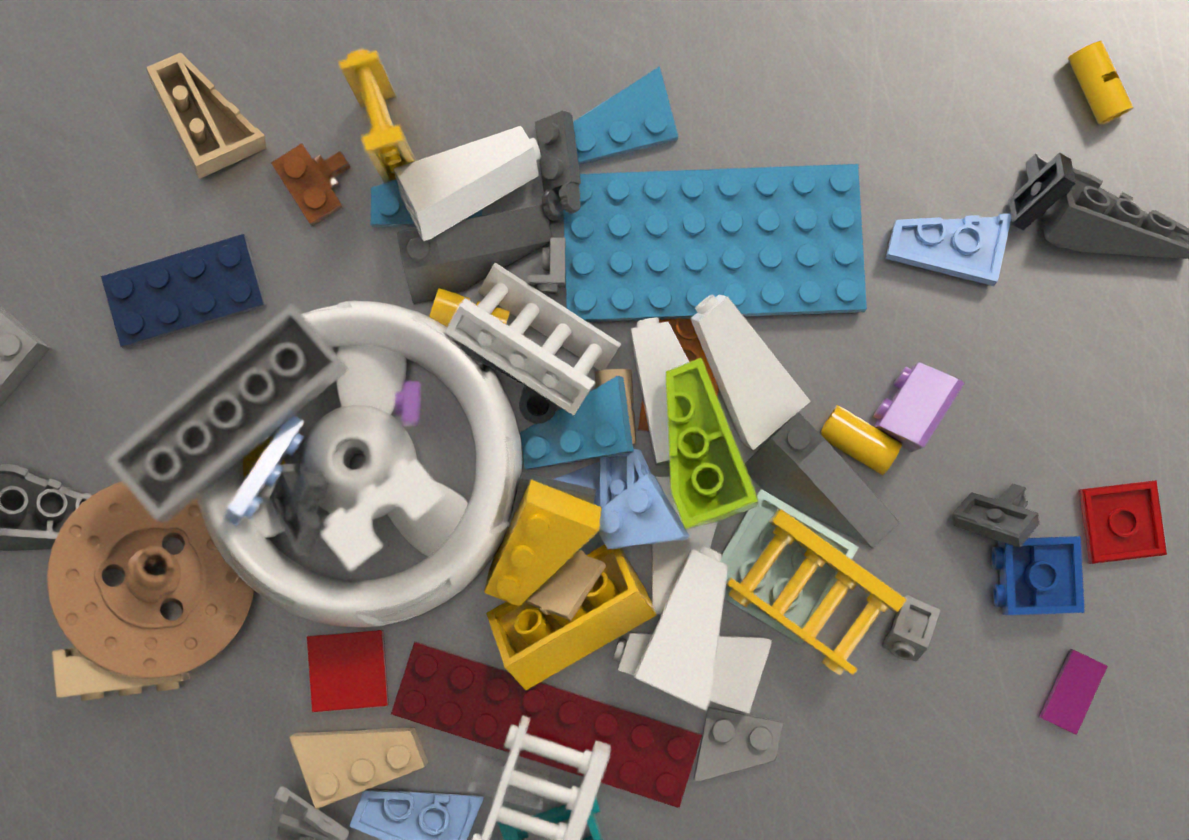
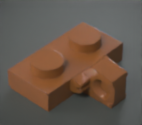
M301 143L271 162L311 226L316 225L343 208V205L332 190L339 184L336 177L351 168L341 151L325 160L321 155L312 159Z

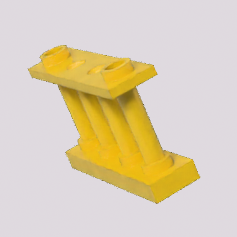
M368 49L356 50L346 56L347 59L339 61V65L360 107L366 106L372 128L369 129L370 134L361 137L369 158L383 182L386 183L396 180L394 168L415 162L416 160L400 125H392L385 100L394 98L396 95L377 50L371 52Z
M779 509L769 521L775 527L772 532L774 537L741 583H738L733 578H728L726 585L731 588L728 595L745 608L751 602L823 654L825 658L821 663L839 676H841L844 670L854 675L857 668L846 661L880 612L885 613L887 609L898 612L907 599L785 511ZM795 541L806 549L803 554L806 558L775 602L770 606L753 594V591L787 544L791 546ZM826 563L838 572L834 577L837 581L802 629L785 617L784 614L818 567L822 568ZM858 586L869 594L866 598L868 604L836 649L832 651L815 637L849 589L853 591Z

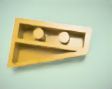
M531 479L505 537L489 567L484 593L516 606L523 604L599 531L602 507Z

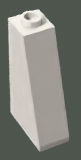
M518 126L394 168L401 198L422 240L426 241L538 177L536 160L541 159V154L535 138L529 139L523 128Z
M710 295L696 306L695 309L698 313L690 319L738 437L745 446L754 450L811 401L727 296L718 295L715 297Z
M656 317L637 321V327L631 328L630 331L655 465L670 462L665 371L689 363L669 322L659 323V318Z
M655 477L681 520L671 494V477ZM718 521L686 529L690 535L686 540H673L652 544V605L656 614H660V617L690 550L694 549L699 552L702 546L710 548Z
M702 546L699 552L694 549L690 550L634 677L706 710L710 701L728 565L720 562L722 554Z
M629 632L627 640L619 639L613 660L619 661V671L631 675L635 674L653 633ZM719 635L710 701L749 714L773 640L757 636Z

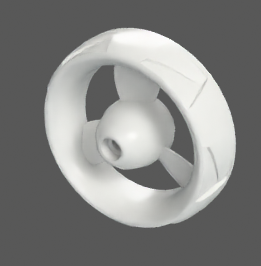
M346 301L335 306L302 314L303 317L333 352H337L336 355L348 370L336 380L341 407L327 413L312 426L301 448L300 463L280 465L283 467L282 471H296L299 478L302 472H323L329 484L325 497L318 500L317 504L331 514L341 507L347 513L359 503L355 496L372 483L378 488L389 480L390 477L386 472L400 460L405 458L409 463L415 458L417 460L416 451L410 436L404 427L391 416L395 408L396 392H402L407 371V359L430 371L447 386L462 406L469 420L476 449V475L470 500L468 502L453 489L434 481L446 497L415 521L401 506L391 504L381 507L375 513L373 519L388 515L401 535L427 558L403 572L375 580L346 581L316 574L292 561L272 543L269 537L285 531L269 498L277 480L272 487L264 486L258 495L263 500L251 519L244 516L237 526L224 519L227 507L249 476L244 477L243 459L197 496L206 528L226 563L233 568L245 583L278 608L295 616L339 627H371L397 623L422 615L457 595L481 573L497 552L515 513L512 512L522 472V451L517 420L510 400L491 367L461 350L462 343L445 333L446 326L419 312L379 302ZM357 454H365L364 465L358 470H351L349 467L351 458Z

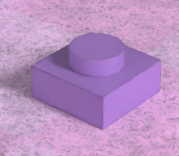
M404 382L403 392H396L395 416H402L403 426L419 427L420 382Z

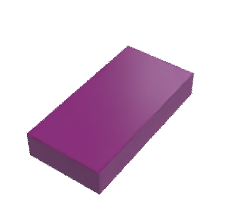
M1070 649L1039 718L1077 735L1108 666L1074 649Z

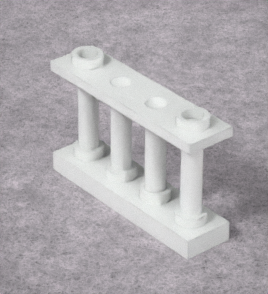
M495 263L479 290V293L485 296L484 299L477 306L465 298L458 306L445 333L572 415H575L595 381L587 377V374L592 367L599 371L605 370L621 343ZM497 305L510 311L511 314L517 317L510 326L491 315ZM529 326L548 337L542 347L523 336V333ZM561 346L580 358L574 368L554 356Z
M522 716L519 727L511 725L504 746L511 749L483 834L475 833L473 840H489L495 821L551 840H581L610 755V745L596 741L592 752L585 750L582 753L526 734L530 718ZM520 748L579 768L578 772L584 774L580 788L573 786L572 789L513 770ZM510 785L566 804V809L572 810L568 823L560 822L559 825L501 806L507 786Z

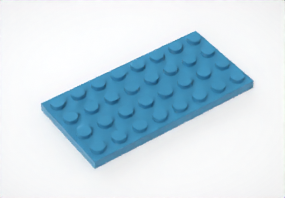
M858 164L580 174V210L572 214L563 210L564 237L566 239L567 309L587 322L637 321L656 317L661 320L690 319L698 313L695 309L696 306L710 295L715 297L718 295L727 296L744 317L855 313L867 310Z

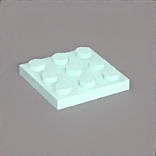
M760 489L756 495L758 506L747 510L724 549L720 562L728 565L726 581L728 578H733L738 583H741L774 537L772 532L775 527L769 521L779 509L785 511L851 560L859 547ZM795 541L791 546L787 544L753 591V594L772 606L806 558L803 556L806 549ZM826 563L822 568L818 567L784 616L803 629L837 581L834 577L838 572ZM725 585V600L802 645V639L751 602L745 608L728 595L731 588Z

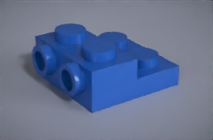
M1081 536L1028 538L1021 547L998 541V547L992 548L993 569H1000V585H994L993 590L995 607H1002V615L1085 613Z

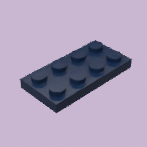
M244 234L101 276L120 347L128 348L266 307L247 237Z

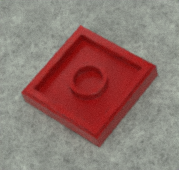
M1157 480L1079 489L1089 564L1167 555Z
M383 630L307 636L312 712L389 705Z

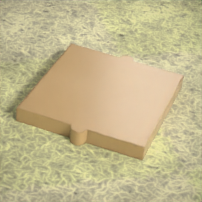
M579 550L543 583L525 603L540 608L545 615L552 613L571 621L606 565L600 560L586 556L582 550Z

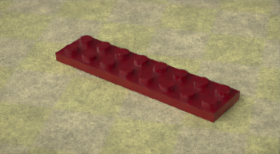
M417 641L413 644L391 711V715L508 753L511 752V749L504 746L511 725L519 727L522 716L530 718L526 734L582 753L585 750L592 752L596 741L610 745V755L600 783L680 808L702 738L700 733L543 682L525 690L506 670ZM521 748L519 750L518 756L584 777V774L578 772L579 768Z

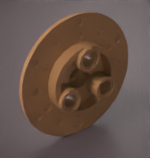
M124 481L110 485L95 493L70 515L58 533L52 547L47 573L50 604L59 627L67 639L79 652L95 664L109 671L134 678L152 679L175 676L191 671L214 658L233 640L248 615L255 591L226 563L217 550L206 528L197 497L165 523L157 521ZM168 538H177L182 542L184 549L176 555H171L162 547V543ZM155 563H158L164 568L165 574L164 576L153 577L145 573L143 568L145 566L153 567ZM109 569H117L123 573L125 579L119 586L111 587L103 582L102 576ZM168 602H174L181 607L182 615L176 620H167L160 613L161 606Z

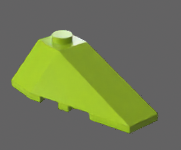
M702 358L665 371L671 494L685 530L720 521L757 507L758 498Z

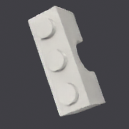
M405 458L400 460L386 472L390 477L389 480L378 488L374 483L370 484L355 496L359 503L346 513L341 507L323 521L327 528L320 534L350 571L354 570L384 546L376 537L372 528L373 517L381 507L391 504L401 506L415 521L446 497L416 458L410 463Z

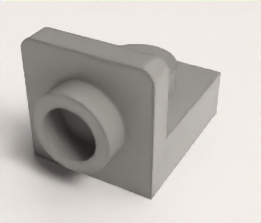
M550 237V248H543V270H550V275H528L527 283L543 294L558 293V288H566L565 237Z
M905 595L904 598L907 600L897 612L891 632L884 640L883 648L890 650L893 655L900 659L918 661L929 647L940 609Z

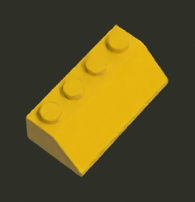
M604 544L586 555L602 561L606 567L571 621L552 613L545 615L540 608L525 602L520 606L504 602L486 613L504 667L525 690L657 616L644 585L622 548L608 549Z

